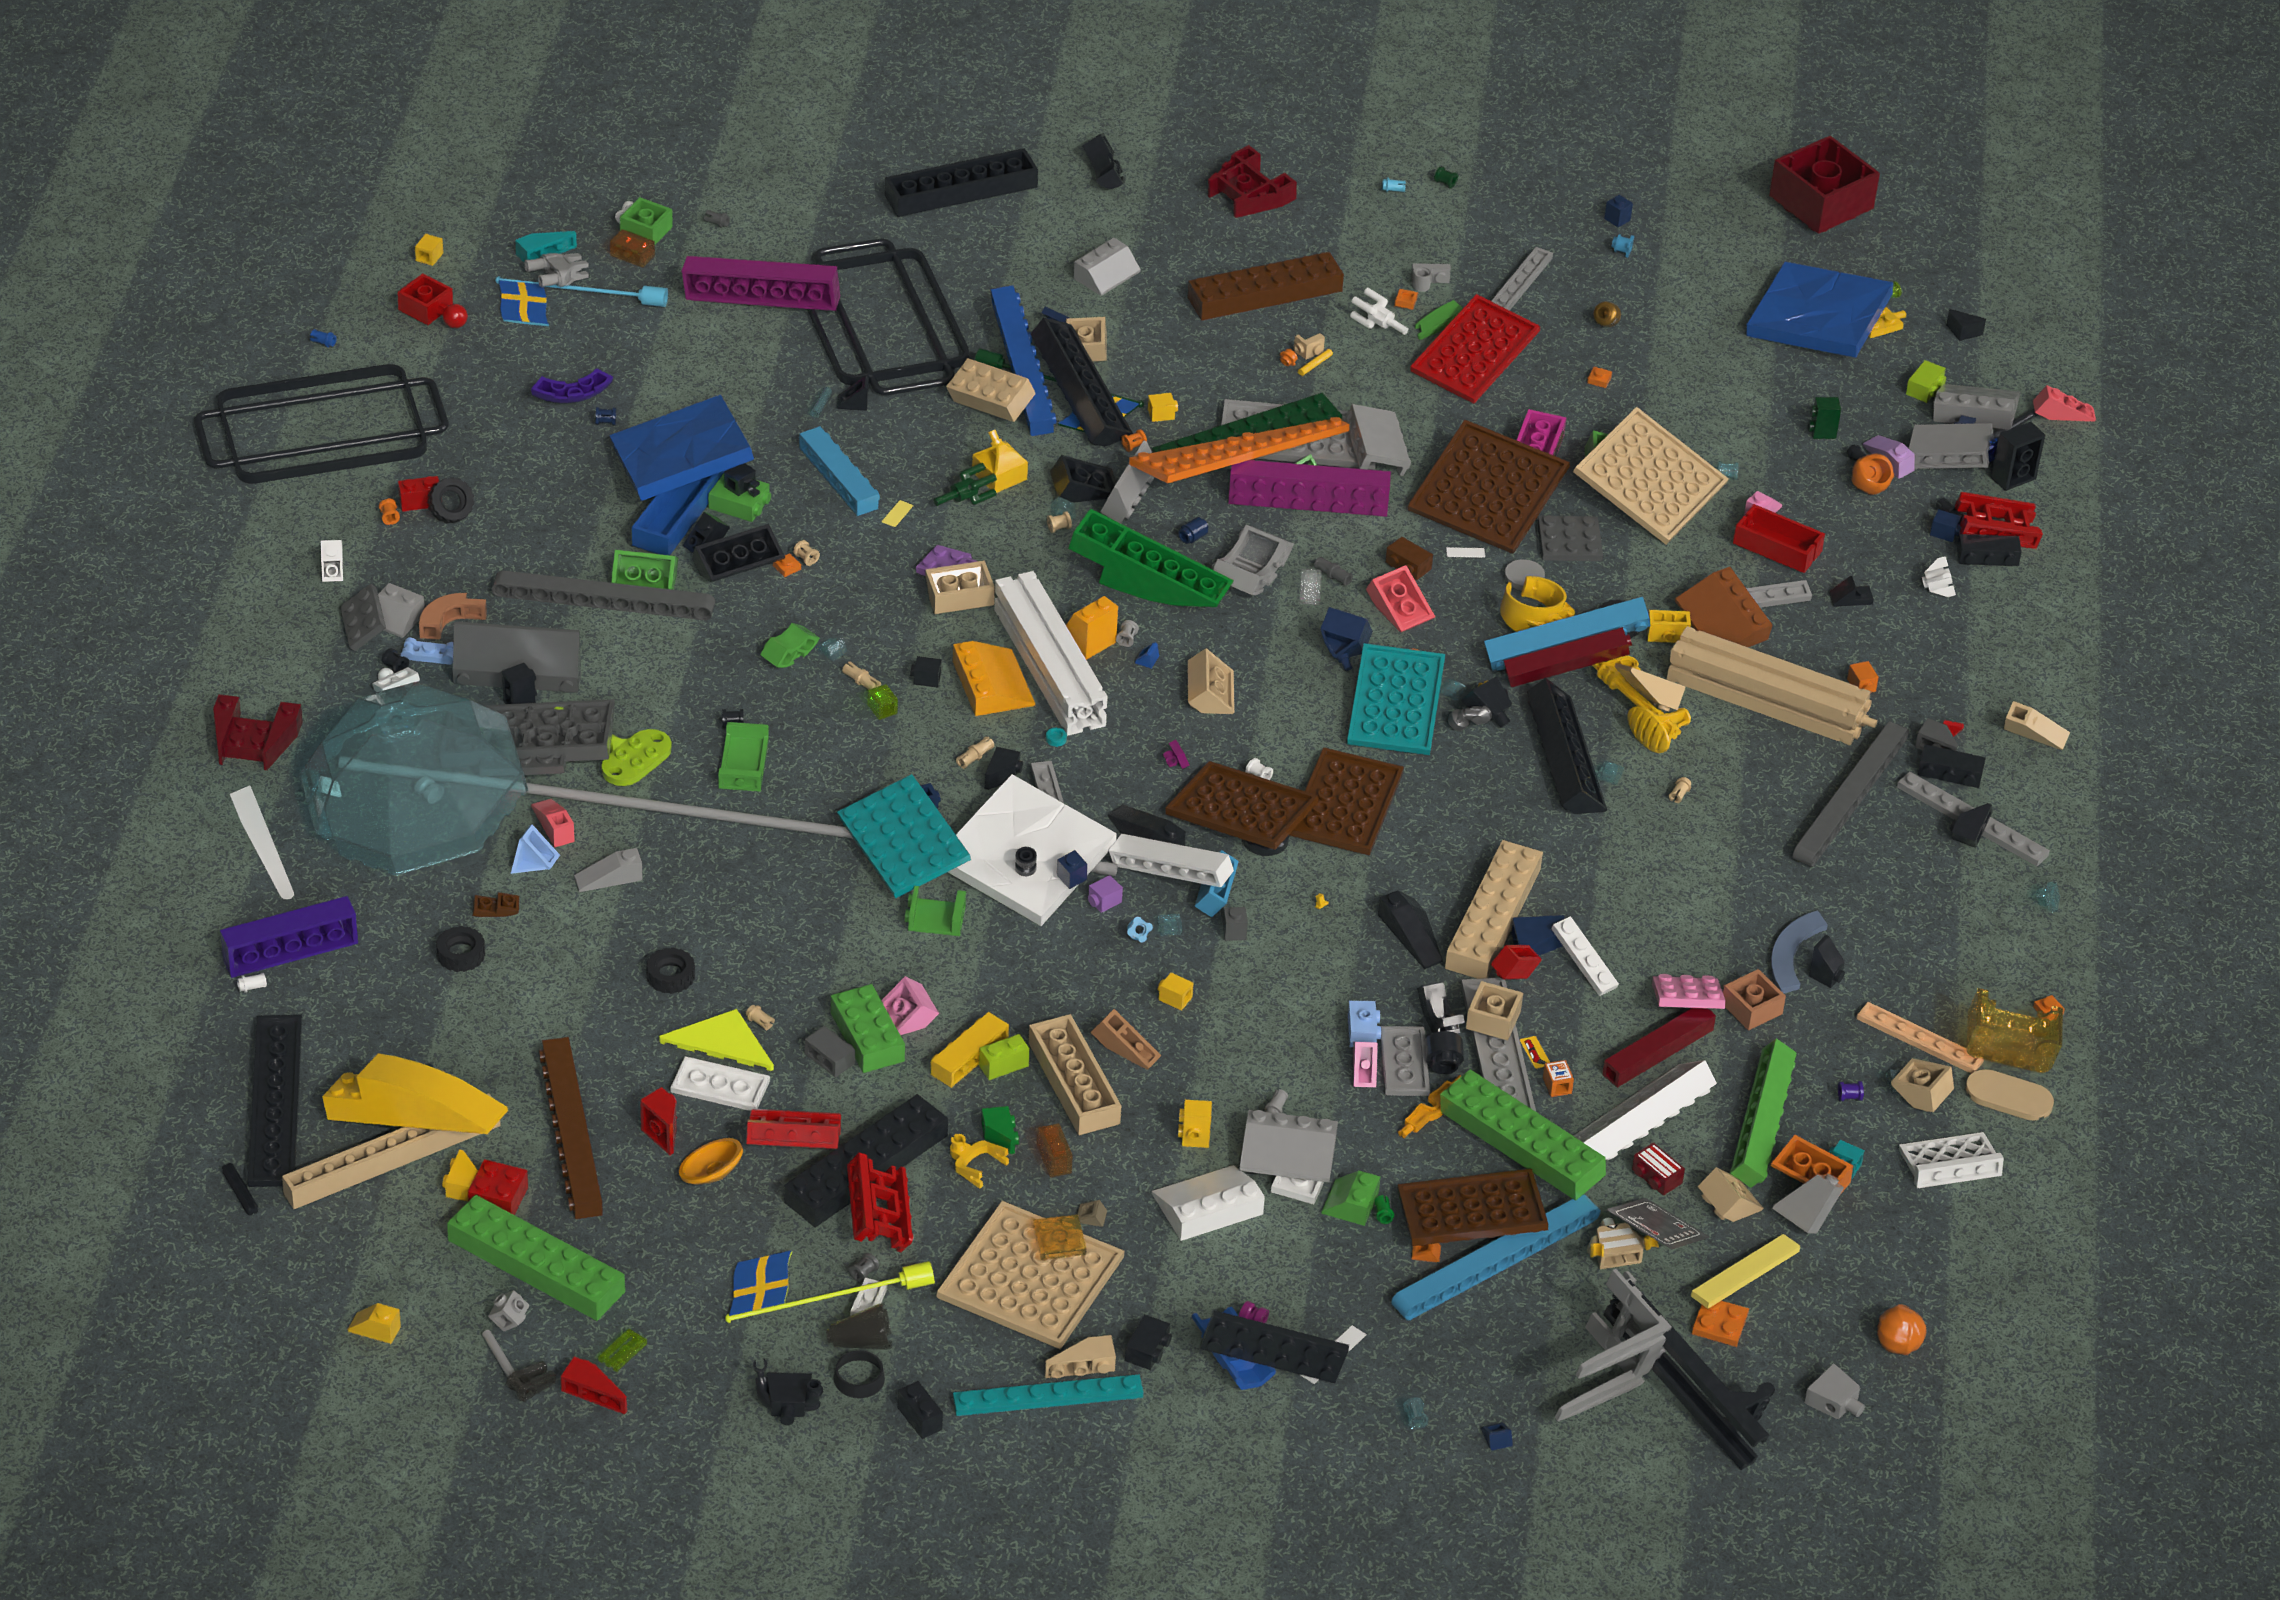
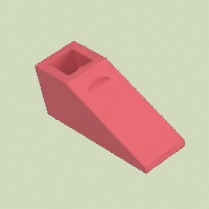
M2046 385L2033 400L2035 413L2049 420L2096 421L2094 408L2091 405L2080 402L2075 397L2068 396L2057 388Z
M552 799L531 804L534 813L554 848L575 842L574 823L566 809Z

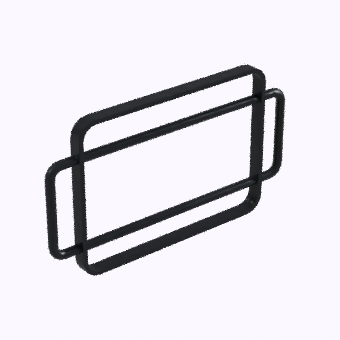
M873 239L825 247L815 252V263L813 265L837 266V270L893 261L940 359L873 371L844 306L839 299L836 310L865 373L851 375L841 369L815 309L807 310L840 382L853 385L864 376H868L872 389L879 395H893L949 384L955 376L953 369L961 367L969 358V348L927 259L920 250L914 248L896 250L894 244L888 239ZM877 246H885L888 249L885 252L825 262L821 258L824 255ZM902 259H915L921 264L963 355L947 358L901 261ZM943 370L947 374L945 378L888 388L881 387L878 383L879 381Z
M394 364L229 388L223 390L217 396L218 409L202 411L194 418V425L205 463L212 468L234 466L239 480L248 484L421 457L427 451L426 436L443 433L449 427V421L435 381L426 377L407 379L404 369ZM386 375H394L401 379L394 382L223 408L224 402L236 398ZM419 385L429 386L441 422L439 426L423 428L410 387ZM404 388L417 427L416 430L237 457L226 415ZM221 417L232 458L224 460L212 459L202 420ZM416 437H420L422 442L419 446L254 473L245 472L240 467V465Z

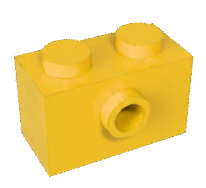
M1649 610L1650 627H1647L1648 642L1670 643L1680 641L1681 634L1687 626L1691 627L1690 611Z
M1185 1100L1184 1109H1180L1179 1122H1183V1124L1178 1125V1137L1182 1138V1146L1209 1148L1212 1101Z

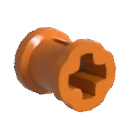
M1138 429L1134 434L1121 437L1122 445L1127 452H1131L1133 448L1141 446L1144 440L1147 442L1146 435L1141 429Z
M390 498L379 503L382 521L386 525L396 524L400 519V514L396 511V502Z

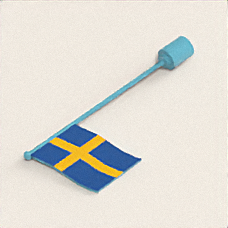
M496 277L495 281L500 285L501 289L500 310L503 321L549 326L546 318V293L544 287L541 288L539 286V282ZM545 286L637 296L642 305L666 307L668 301V289L662 287L643 286L639 293L579 286Z

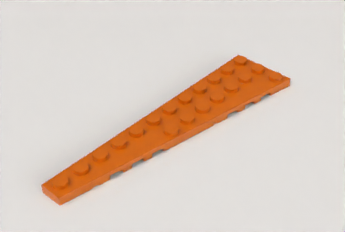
M1332 417L1328 420L1255 434L1246 432L1239 437H1228L1223 440L1155 453L1140 452L1138 456L1129 458V465L1165 483H1171L1348 432L1349 423L1342 421L1341 418Z

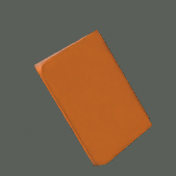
M1436 1243L1413 1246L1412 1260L1439 1262L1441 1245Z

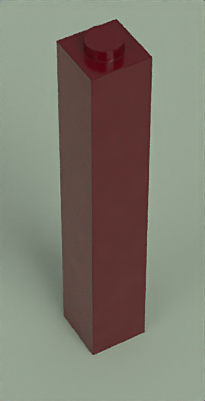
M1622 627L1504 660V665L1510 686L1515 687L1544 679L1545 677L1548 678L1630 655L1629 646H1632L1630 635H1625Z
M1692 1008L1607 1058L1604 1061L1602 1075L1617 1088L1713 1031L1716 1015L1708 1008Z

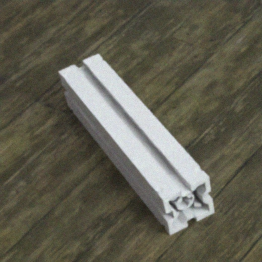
M1035 572L1018 574L1016 580H1013L1011 576L995 580V593L998 597L995 598L994 610L999 615V619L1055 716L1066 731L1067 736L1083 732L1084 727H1089L1092 730L1106 726V713L1104 709L1107 708V694L1102 690L1101 684L1039 579H1036Z

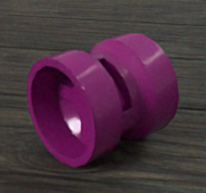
M1250 1301L1244 1303L1239 1313V1317L1266 1323L1269 1316L1268 1309L1264 1307L1258 1308Z

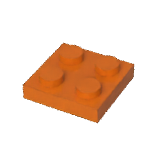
M1724 1301L1718 1302L1709 1309L1701 1305L1692 1334L1737 1347L1749 1308Z

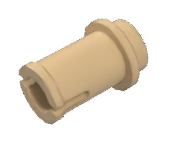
M1686 777L1677 779L1676 786L1669 794L1671 801L1677 796L1675 803H1680L1686 792L1691 790V781Z
M751 1005L746 1012L749 1021L756 1022L766 1031L773 1026L770 1022H775V1019L763 1012L759 1005Z

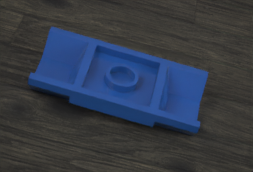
M1228 1307L1223 1311V1313L1238 1316L1233 1307ZM1193 1313L1192 1318L1201 1330V1337L1203 1338L1210 1318L1201 1320L1197 1313ZM1212 1352L1221 1367L1228 1370L1241 1390L1260 1387L1276 1373L1273 1367Z

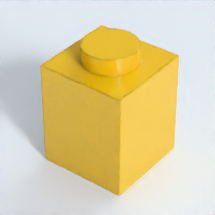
M425 234L415 246L417 262L433 266L443 254V238Z
M1172 393L1148 395L1147 410L1151 421L1175 419V412H1178L1177 400L1173 399Z
M1170 973L1158 985L1159 1001L1182 1010L1193 997V982Z

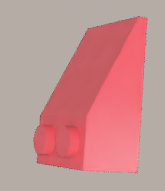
M1406 565L1373 579L1366 588L1374 605L1400 632L1435 618L1434 613Z

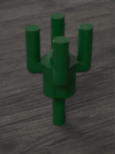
M984 463L977 464L961 471L959 475L962 481L951 485V492L934 498V503L938 506L952 499L956 502H961L968 498L973 505L996 496L997 493L995 489H991L978 495L979 488L996 481L997 477L992 473L978 480L972 479L970 476L986 469Z

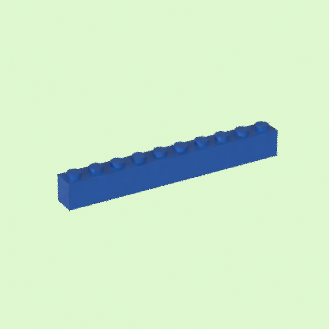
M1013 285L991 289L992 306L1013 374L1028 378L1036 393L1023 410L1030 435L1037 436L1053 433V424L1057 423L1055 412L1051 413L1052 402L1051 399H1047V386H1043L1044 376L1043 372H1039V359H1035L1036 349L1035 345H1031V332H1027L1029 330L1027 319H1023L1025 317L1023 306H1019L1021 304L1019 292L1015 293Z

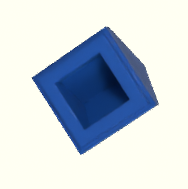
M1153 642L1142 649L1135 663L1152 669L1159 657L1158 644Z

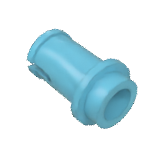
M1387 177V179L1382 181V190H1385V192H1405L1406 185L1404 184H1406V181L1390 180Z

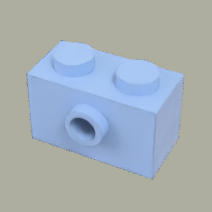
M1349 1001V1047H1353V1041L1377 1042V1039H1381V1026H1377V1023H1380V1010H1376L1375 1001Z

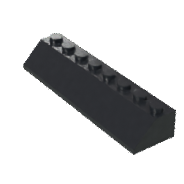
M1043 317L1030 334L1034 344L1041 352L1042 358L1046 361L1049 371L1055 377L1057 385L1064 393L1065 399L1069 402L1072 412L1079 420L1081 428L1084 429L1088 436L1089 442L1093 445L1105 447L1121 441L1123 435L1133 434L1072 324Z
M1545 677L1527 691L1528 703L1534 713L1532 716L1538 726L1537 732L1541 736V745L1547 755L1546 761L1551 768L1550 774L1556 783L1555 789L1561 799L1559 800L1560 805L1573 814L1606 812L1607 807L1572 698Z

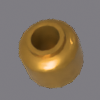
M1604 301L1599 303L1594 309V319L1601 326L1613 327L1621 319V311L1614 303Z

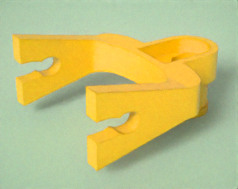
M955 1134L954 1137H951L950 1154L956 1160V1172L978 1188L983 1187V1181L980 1180L982 1178V1171L967 1167V1164L980 1154L988 1153L1004 1165L1009 1164V1158L1006 1157L1008 1155V1148L987 1141H979L971 1146L966 1143V1138L962 1134Z

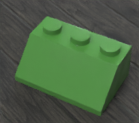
M615 550L611 583L673 590L677 577L679 558L670 555Z

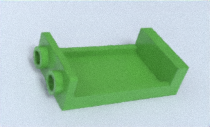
M727 722L722 765L718 773L719 789L761 791L769 741L768 725Z

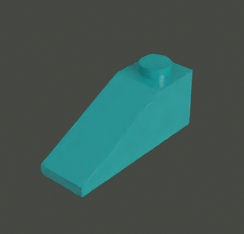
M576 232L533 233L515 240L516 255L524 262L525 260L540 258L543 254L564 253L577 247Z

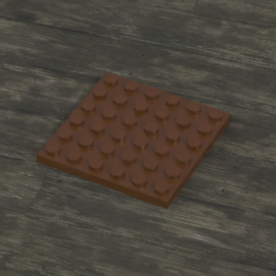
M1464 420L1408 505V511L1514 554L1569 469L1570 462Z

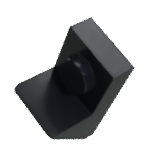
M1849 576L1829 591L1833 607L1873 605L1874 598L1870 586L1856 587L1852 576Z

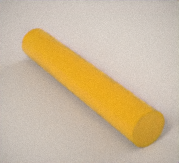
M1327 349L1298 370V374L1304 376L1333 355L1332 350Z

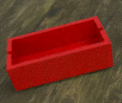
M1753 504L1746 513V516H1743L1737 523L1733 544L1805 573L1813 561L1821 554L1825 533Z

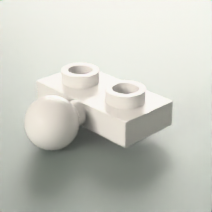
M383 668L378 673V681L372 684L374 691L383 696H390L399 689L411 687L413 683L420 681L419 674L410 668H405L396 673L390 668Z

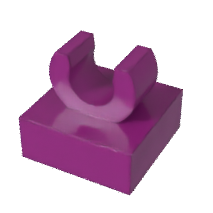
M1176 739L1169 743L1171 750L1163 754L1168 766L1173 767L1179 763L1182 769L1188 767L1189 762Z

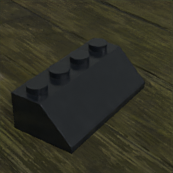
M769 524L696 546L692 556L700 576L710 582L785 559V555Z

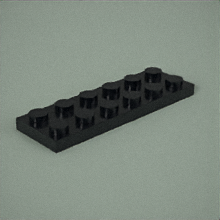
M1214 1310L1201 1340L1200 1349L1335 1383L1349 1352V1345Z

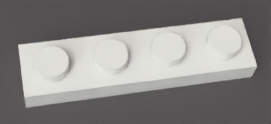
M1571 916L1553 924L1552 931L1597 994L1601 996L1616 989L1619 983Z

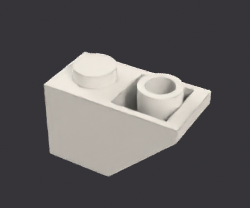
M342 540L321 541L322 582L343 581Z

